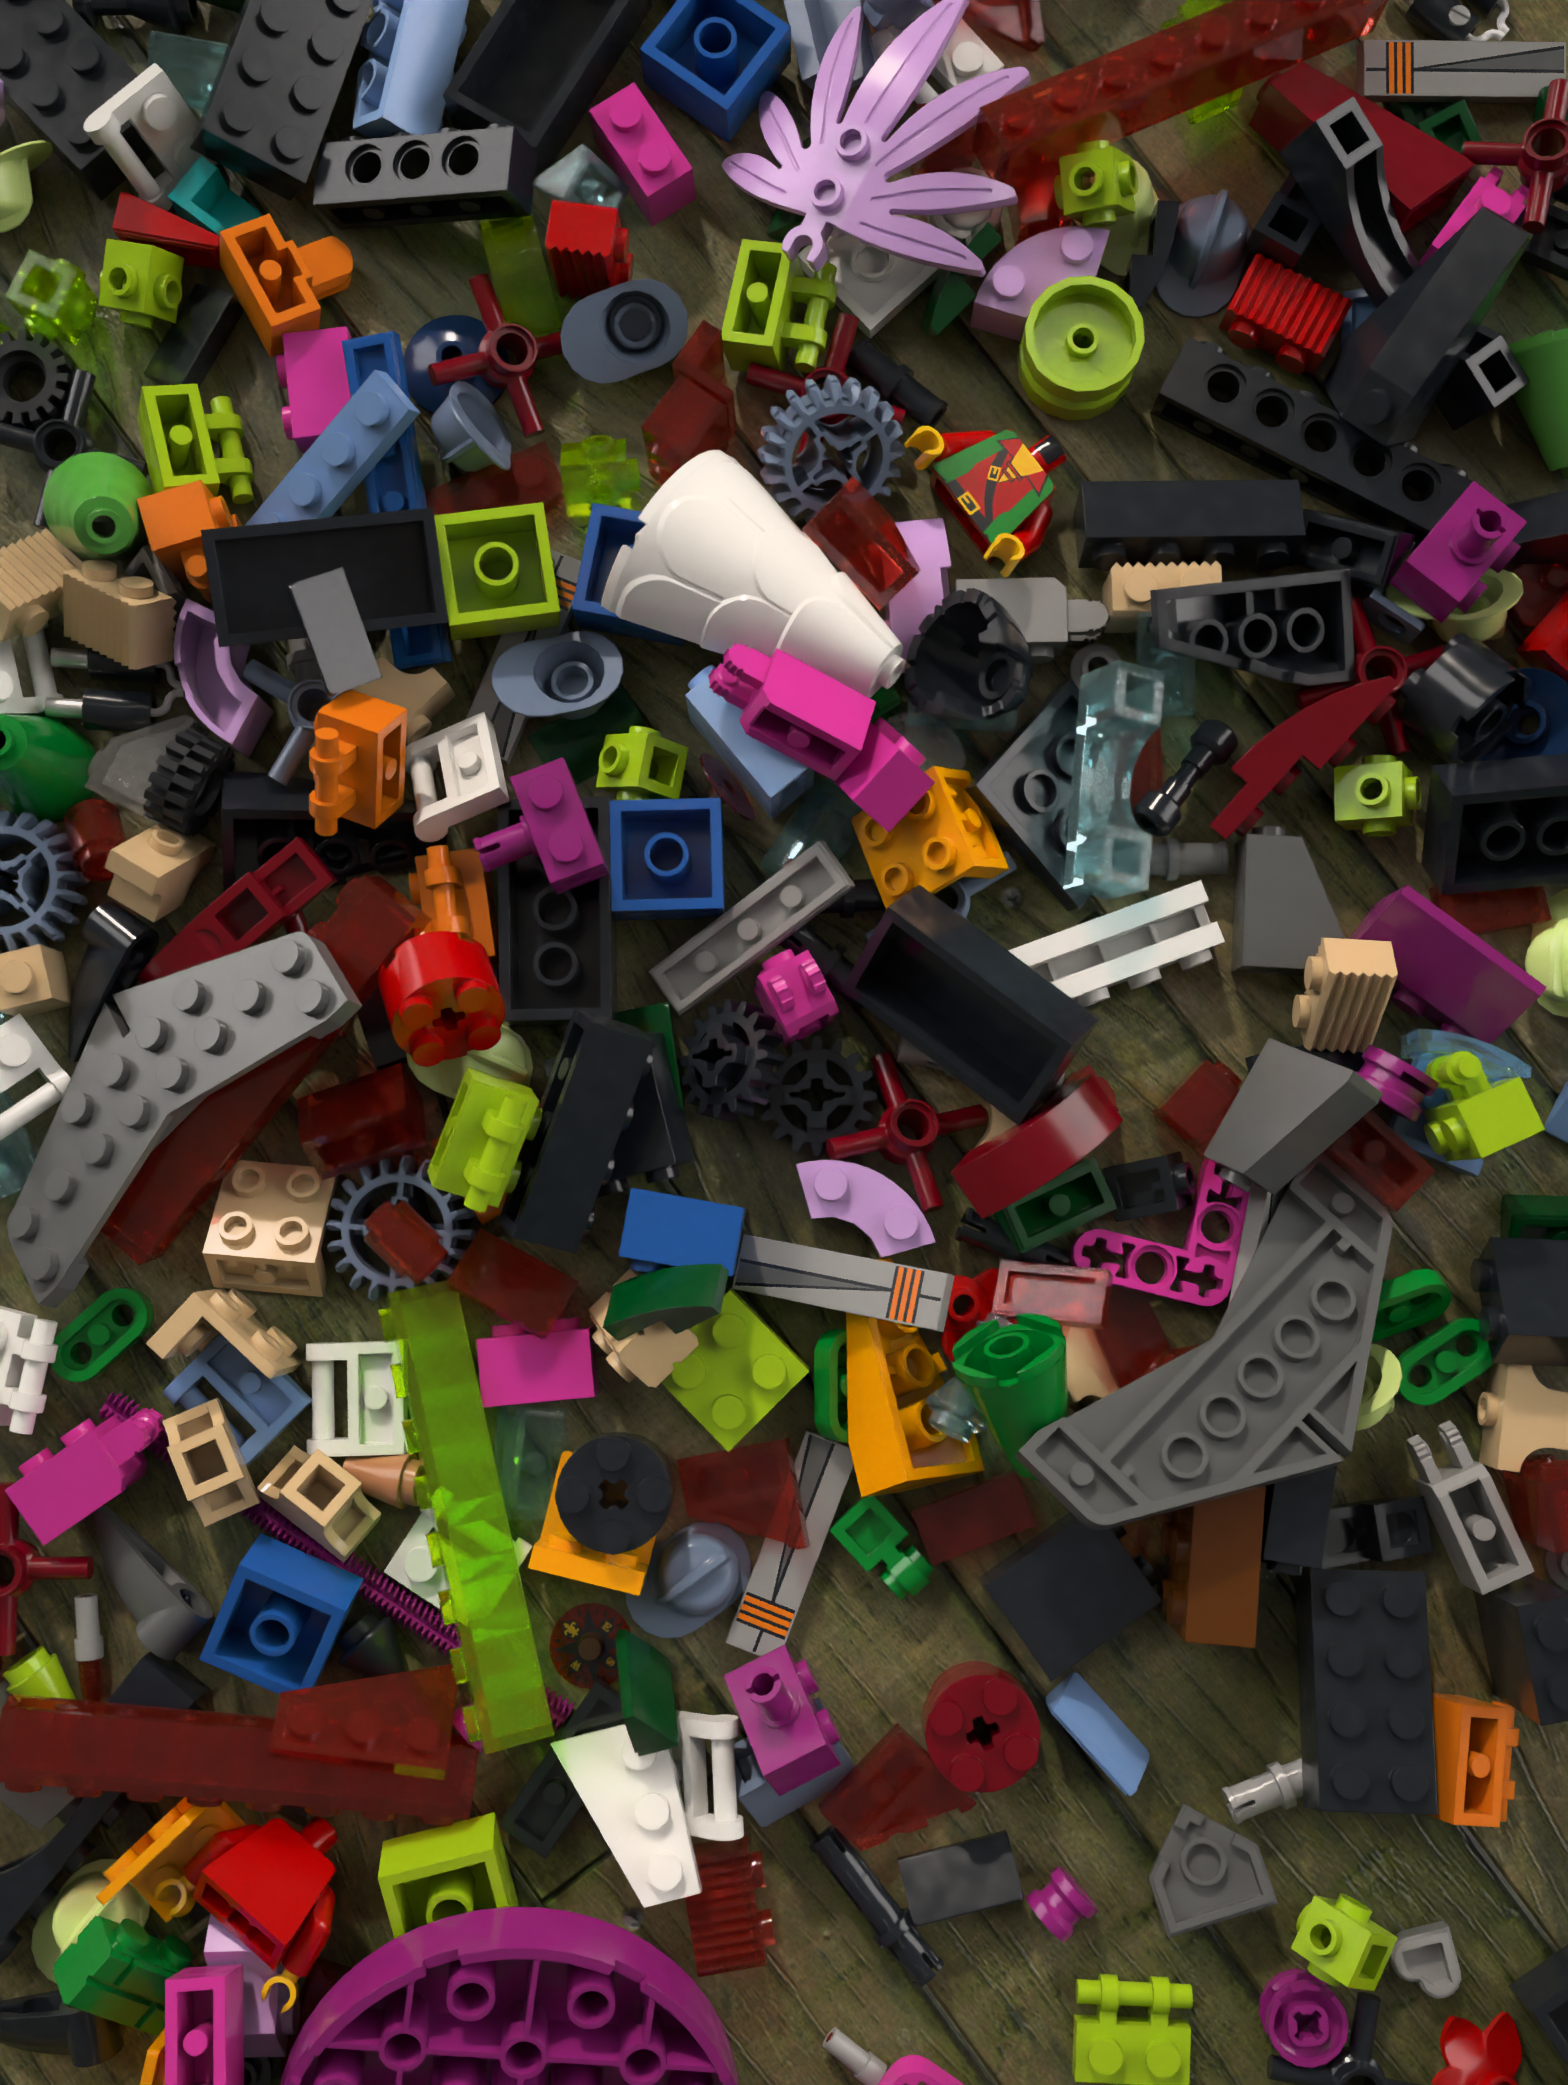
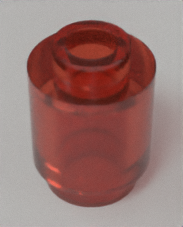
M83 800L72 806L64 816V826L73 863L89 880L97 882L112 880L114 873L104 868L110 850L127 841L119 810L114 804L105 800Z
M389 1200L384 1202L364 1223L370 1230L365 1236L364 1242L402 1279L408 1276L416 1285L427 1278L449 1254V1251L441 1244L443 1237L405 1200L396 1206Z

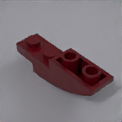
M1391 676L1354 685L1315 702L1272 729L1230 768L1246 784L1209 825L1226 840L1233 832L1242 838L1264 814L1257 805L1271 790L1280 796L1300 775L1302 770L1295 763L1301 757L1316 770H1320L1326 762L1335 769L1357 745V742L1350 736L1365 719L1374 726L1397 701L1389 693L1398 682Z
M296 837L255 872H247L184 927L136 977L144 984L259 945L338 880L302 837Z

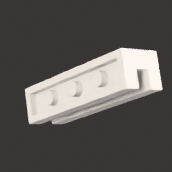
M1199 880L1008 951L1070 998L1076 1000L1082 1007H1087L1110 998L1107 988L1128 981L1130 989L1133 990L1161 979L1162 976L1159 969L1179 962L1182 971L1209 962L1213 960L1210 950L1215 949L1225 941L1217 921L1211 923L1204 907V904L1209 899L1202 881Z

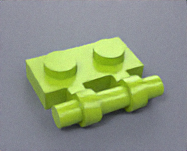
M1099 1974L1098 1980L1076 1979V2003L1097 2005V2014H1074L1072 2074L1075 2082L1130 2085H1190L1191 2027L1187 2019H1168L1170 2008L1192 2009L1193 1991L1191 1984L1170 1983L1168 1977L1150 1976L1149 1982L1118 1981L1116 1974ZM1119 2006L1148 2007L1147 2018L1117 2016Z

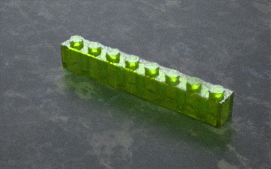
M450 1279L388 1293L386 1297L387 1308L378 1310L379 1323L384 1343L394 1341L399 1363L389 1365L396 1399L406 1397L411 1419L401 1421L408 1455L418 1453L423 1475L413 1477L419 1510L430 1509L435 1532L425 1534L431 1567L433 1569L442 1566L447 1589L437 1592L444 1626L455 1625L459 1647L450 1649L449 1653L456 1684L467 1682L471 1706L462 1708L468 1742L479 1741L481 1750L486 1755L554 1736L456 1280Z

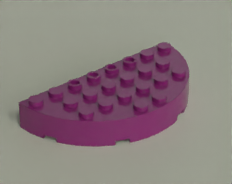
M502 1907L449 1916L420 1926L389 1941L361 1960L329 1990L303 2025L290 2051L280 2085H739V2078L734 2054L724 2026L710 2001L694 1980L678 1964L655 1946L623 1928L590 1916L541 1907Z

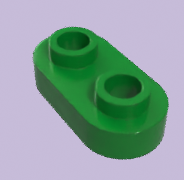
M1431 1269L1411 1270L1402 1276L1382 1283L1372 1342L1428 1323L1439 1317L1451 1303L1452 1293L1438 1272Z
M130 1287L114 1288L103 1293L54 1338L53 1343L58 1345L55 1362L51 1363L54 1371L61 1378L71 1382L87 1381L100 1376L149 1331L154 1318L153 1306L149 1298L140 1290ZM124 1305L130 1306L134 1313V1318L129 1325L123 1324L119 1319V1311ZM83 1342L87 1343L92 1350L91 1359L87 1363L82 1362L77 1355L78 1347Z
M1472 1318L1452 1319L1400 1353L1396 1358L1401 1364L1403 1378L1397 1394L1405 1401L1414 1404L1432 1405L1489 1369L1493 1365L1489 1342L1483 1341L1480 1336L1479 1320ZM1466 1335L1470 1339L1471 1348L1467 1354L1461 1356L1456 1350V1342L1459 1337ZM1420 1365L1425 1371V1380L1422 1384L1414 1386L1410 1380V1372L1415 1366Z
M830 1329L821 1335L814 1351V1421L819 1434L826 1440L848 1443L847 1330Z

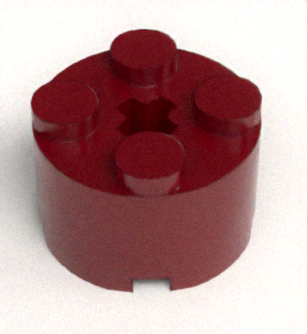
M968 1661L954 1665L938 1676L926 1697L921 1715L927 1749L938 1771L948 1781L953 1783L955 1787L965 1792H995L1005 1789L1020 1780L1037 1762L1041 1737L1037 1712L1021 1682L1008 1671L982 1661ZM983 1716L984 1721L987 1723L988 1731L977 1735L976 1731L973 1730L972 1720Z

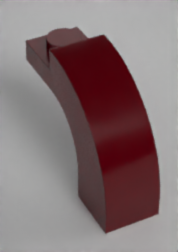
M1089 1064L1071 1074L1057 1093L1042 1107L1028 1116L1019 1126L1016 1124L1000 1135L970 1150L951 1173L981 1219L1013 1204L1067 1170L1097 1147L1120 1125L1123 1119L1118 1113L1119 1109L1116 1106V1098L1111 1086L1102 1077H1097Z

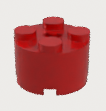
M428 932L403 942L394 950L396 958L389 964L387 969H385L383 964L379 972V989L394 1040L402 1050L412 1056L414 1063L419 1066H434L442 1060H450L468 1055L467 1052L473 1049L478 1051L493 1048L501 1039L500 1028L505 1018V1003L488 953L478 941L473 939L474 944L460 940L456 932Z

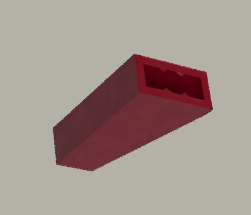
M1303 61L1282 75L1276 72L1270 76L1256 96V100L1260 103L1249 125L1278 152H1281L1316 120L1354 96L1383 143L1384 168L1390 201L1403 236H1406L1448 206L1475 165L1464 155Z

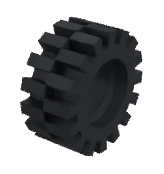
M17 329L18 339L16 340L9 331L0 334L4 343L0 345V422L36 432L44 422L62 417L75 367L53 341L50 342L45 335L36 332L33 337L28 330ZM32 367L44 372L46 382L36 397L25 402L11 399L9 386L19 372Z
M186 728L185 732L180 731L176 734L175 742L172 740L168 742L165 746L166 754L164 756L160 754L155 762L158 764L156 772H151L148 778L151 786L145 789L143 798L147 800L143 804V810L146 811L145 815L148 818L190 837V835H197L199 828L203 830L208 825V817L213 818L218 811L216 805L218 801L222 802L223 772H231L234 769L235 761L232 759L235 754L231 750L232 748L195 730Z

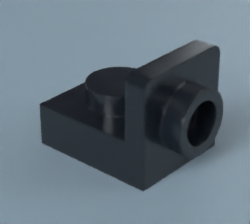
M1180 1151L1103 1168L1106 1183L1117 1205V1209L1113 1210L1115 1222L1177 1211L1193 1204L1191 1195L1196 1193V1179L1192 1166L1189 1162L1183 1161Z

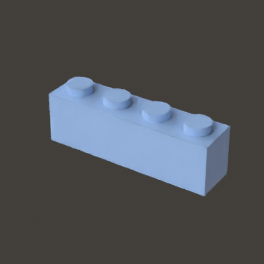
M373 0V17L362 29L361 46L369 50V59L358 70L353 130L368 139L389 137L390 134L395 132H406L413 135L437 133L438 130L444 128L442 121L445 108L443 93L455 76L453 69L458 47L463 42L467 31V25L464 21L469 0Z

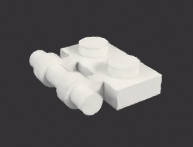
M0 1306V1426H10L9 1431L14 1433L32 1434L37 1413H43L47 1395L43 1394L42 1390L48 1363H54L57 1355L58 1345L53 1342L58 1322L37 1318V1315Z

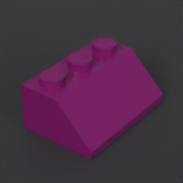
M1408 885L1377 901L1349 938L1391 941L1398 972L1391 992L1394 994L1391 999L1392 1002L1410 1016L1420 1018L1421 1015L1439 1027L1436 1031L1439 1038L1460 1051H1465L1466 1048L1473 1051L1491 1045L1547 988Z

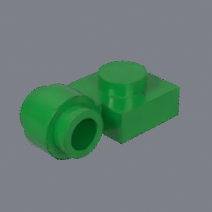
M876 1496L862 1497L829 1528V1531L867 1572L883 1559L886 1569L879 1576L902 1601L909 1594L915 1597L931 1582L928 1576L935 1569L913 1544L905 1551L895 1547L909 1532Z

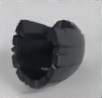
M967 588L966 592L958 590L942 600V606L936 605L934 613L928 614L918 628L921 634L914 635L908 650L906 662L911 667L905 669L904 680L906 690L910 691L908 697L912 705L916 706L918 711L928 716L964 721L990 720L1015 710L1026 700L1029 694L1030 680L1033 676V660L1030 649L1018 624L999 602L981 590Z

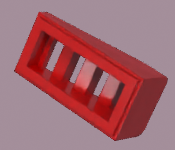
M125 192L120 193L112 228L121 241L153 245L184 257V264L223 271L219 265L220 236Z

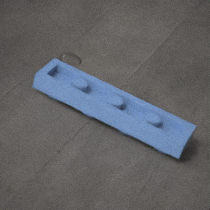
M375 369L245 526L332 517L420 414V411L386 372Z

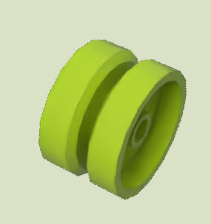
M1095 276L1068 277L1046 288L1031 306L1017 354L1018 379L1027 397L1046 414L1068 421L1092 419L1110 410L1126 393L1145 342L1143 317L1133 298L1115 283Z

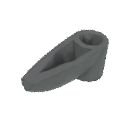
M102 1506L95 1511L93 1517L100 1551L108 1574L121 1599L138 1622L136 1633L139 1640L156 1656L165 1660H174L211 1619L213 1610L196 1588L154 1547L108 1506Z

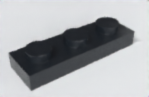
M597 1678L555 1741L625 1724L622 1715L620 1692L600 1678ZM552 1746L498 1825L544 1859L583 1803Z

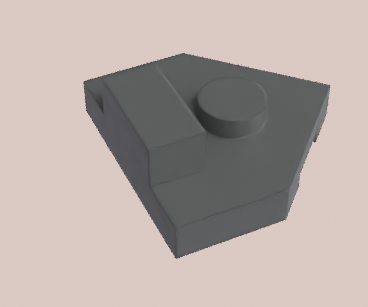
M1182 1803L1147 1877L1166 1936L1170 1938L1278 1904L1258 1845Z

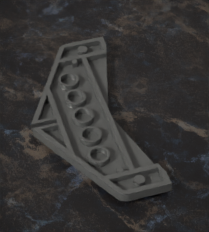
M294 932L112 994L118 1007L104 1002L17 1203L7 1221L9 1241L38 1305L56 1308L74 1291L89 1267L85 1253L149 1154L207 1096L308 1036L321 1039L343 1026L362 1007L332 954L322 941L303 932Z
M1322 1152L1290 1180L1211 1340L1071 1416L1063 1417L1040 1429L1014 1457L1082 1524L1095 1530L1114 1528L1338 1466L1344 1460L1302 1420L1310 1425L1344 1458L1352 1453L1393 1227L1390 1213L1383 1204L1328 1155Z

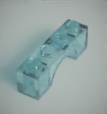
M1117 660L1081 676L1064 890L1105 899H1113L1148 890L1152 834L1143 831L1133 817L1130 803V787L1134 767L1142 748L1152 734L1161 726L1165 672Z

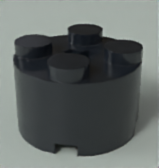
M1461 632L1447 643L1441 656L1427 671L1423 668L1416 670L1404 683L1400 694L1407 701L1402 711L1401 724L1407 731L1449 764L1458 763L1459 759L1464 763L1476 762L1488 753L1512 727L1513 724L1505 717L1509 714L1514 704L1521 709L1525 707L1531 693L1532 683L1526 675L1482 642Z
M610 1432L590 1439L570 1456L559 1475L555 1501L564 1526L578 1542L592 1550L615 1555L634 1550L647 1543L657 1534L664 1524L673 1503L674 1479L667 1457L652 1441L638 1434ZM607 1479L612 1484L617 1483L620 1479L625 1481L629 1487L626 1489L624 1496L629 1502L624 1503L620 1499L615 1500L613 1503L609 1502L604 1496L607 1493L608 1487L603 1481Z

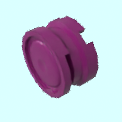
M1368 1045L1361 1056L1365 1063L1360 1071L1355 1072L1383 1093L1378 1102L1379 1104L1388 1108L1391 1112L1416 1123L1423 1112L1420 1108L1421 1102L1425 1096L1432 1097L1439 1083L1390 1053L1373 1045Z
M1296 1968L1279 1972L1267 1982L1260 1995L1258 2013L1264 2031L1279 2054L1296 2066L1309 2068L1327 2064L1335 2058L1347 2041L1349 2023L1344 2006L1328 1984L1315 1977L1308 1970Z

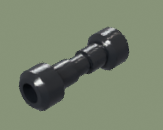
M1207 719L1200 724L1190 737L1192 749L1181 761V767L1174 776H1170L1158 791H1147L1134 807V818L1141 829L1157 837L1168 836L1182 818L1180 807L1191 794V788L1198 780L1204 778L1213 765L1225 764L1238 748L1236 734L1226 723L1220 720Z

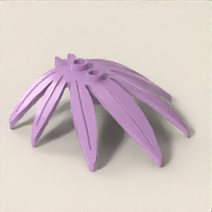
M942 0L912 22L888 46L871 68L854 96L843 122L840 123L853 80L864 21V12L861 6L854 8L834 34L822 59L813 92L811 145L807 149L803 148L798 128L781 99L770 91H765L760 96L759 121L761 130L770 150L782 166L781 169H778L767 159L752 153H738L729 156L723 161L722 168L738 188L753 198L773 207L805 216L801 225L791 229L783 240L782 250L789 260L794 261L802 247L813 245L806 260L810 267L818 272L828 258L826 242L829 236L841 237L848 235L868 246L909 261L972 276H985L986 270L982 261L954 237L928 223L893 214L944 215L1015 205L1018 203V197L1012 186L987 177L958 172L926 173L890 183L887 182V179L918 162L971 128L1031 82L1029 71L1024 67L997 70L967 80L947 90L923 106L885 142L938 62L970 0Z

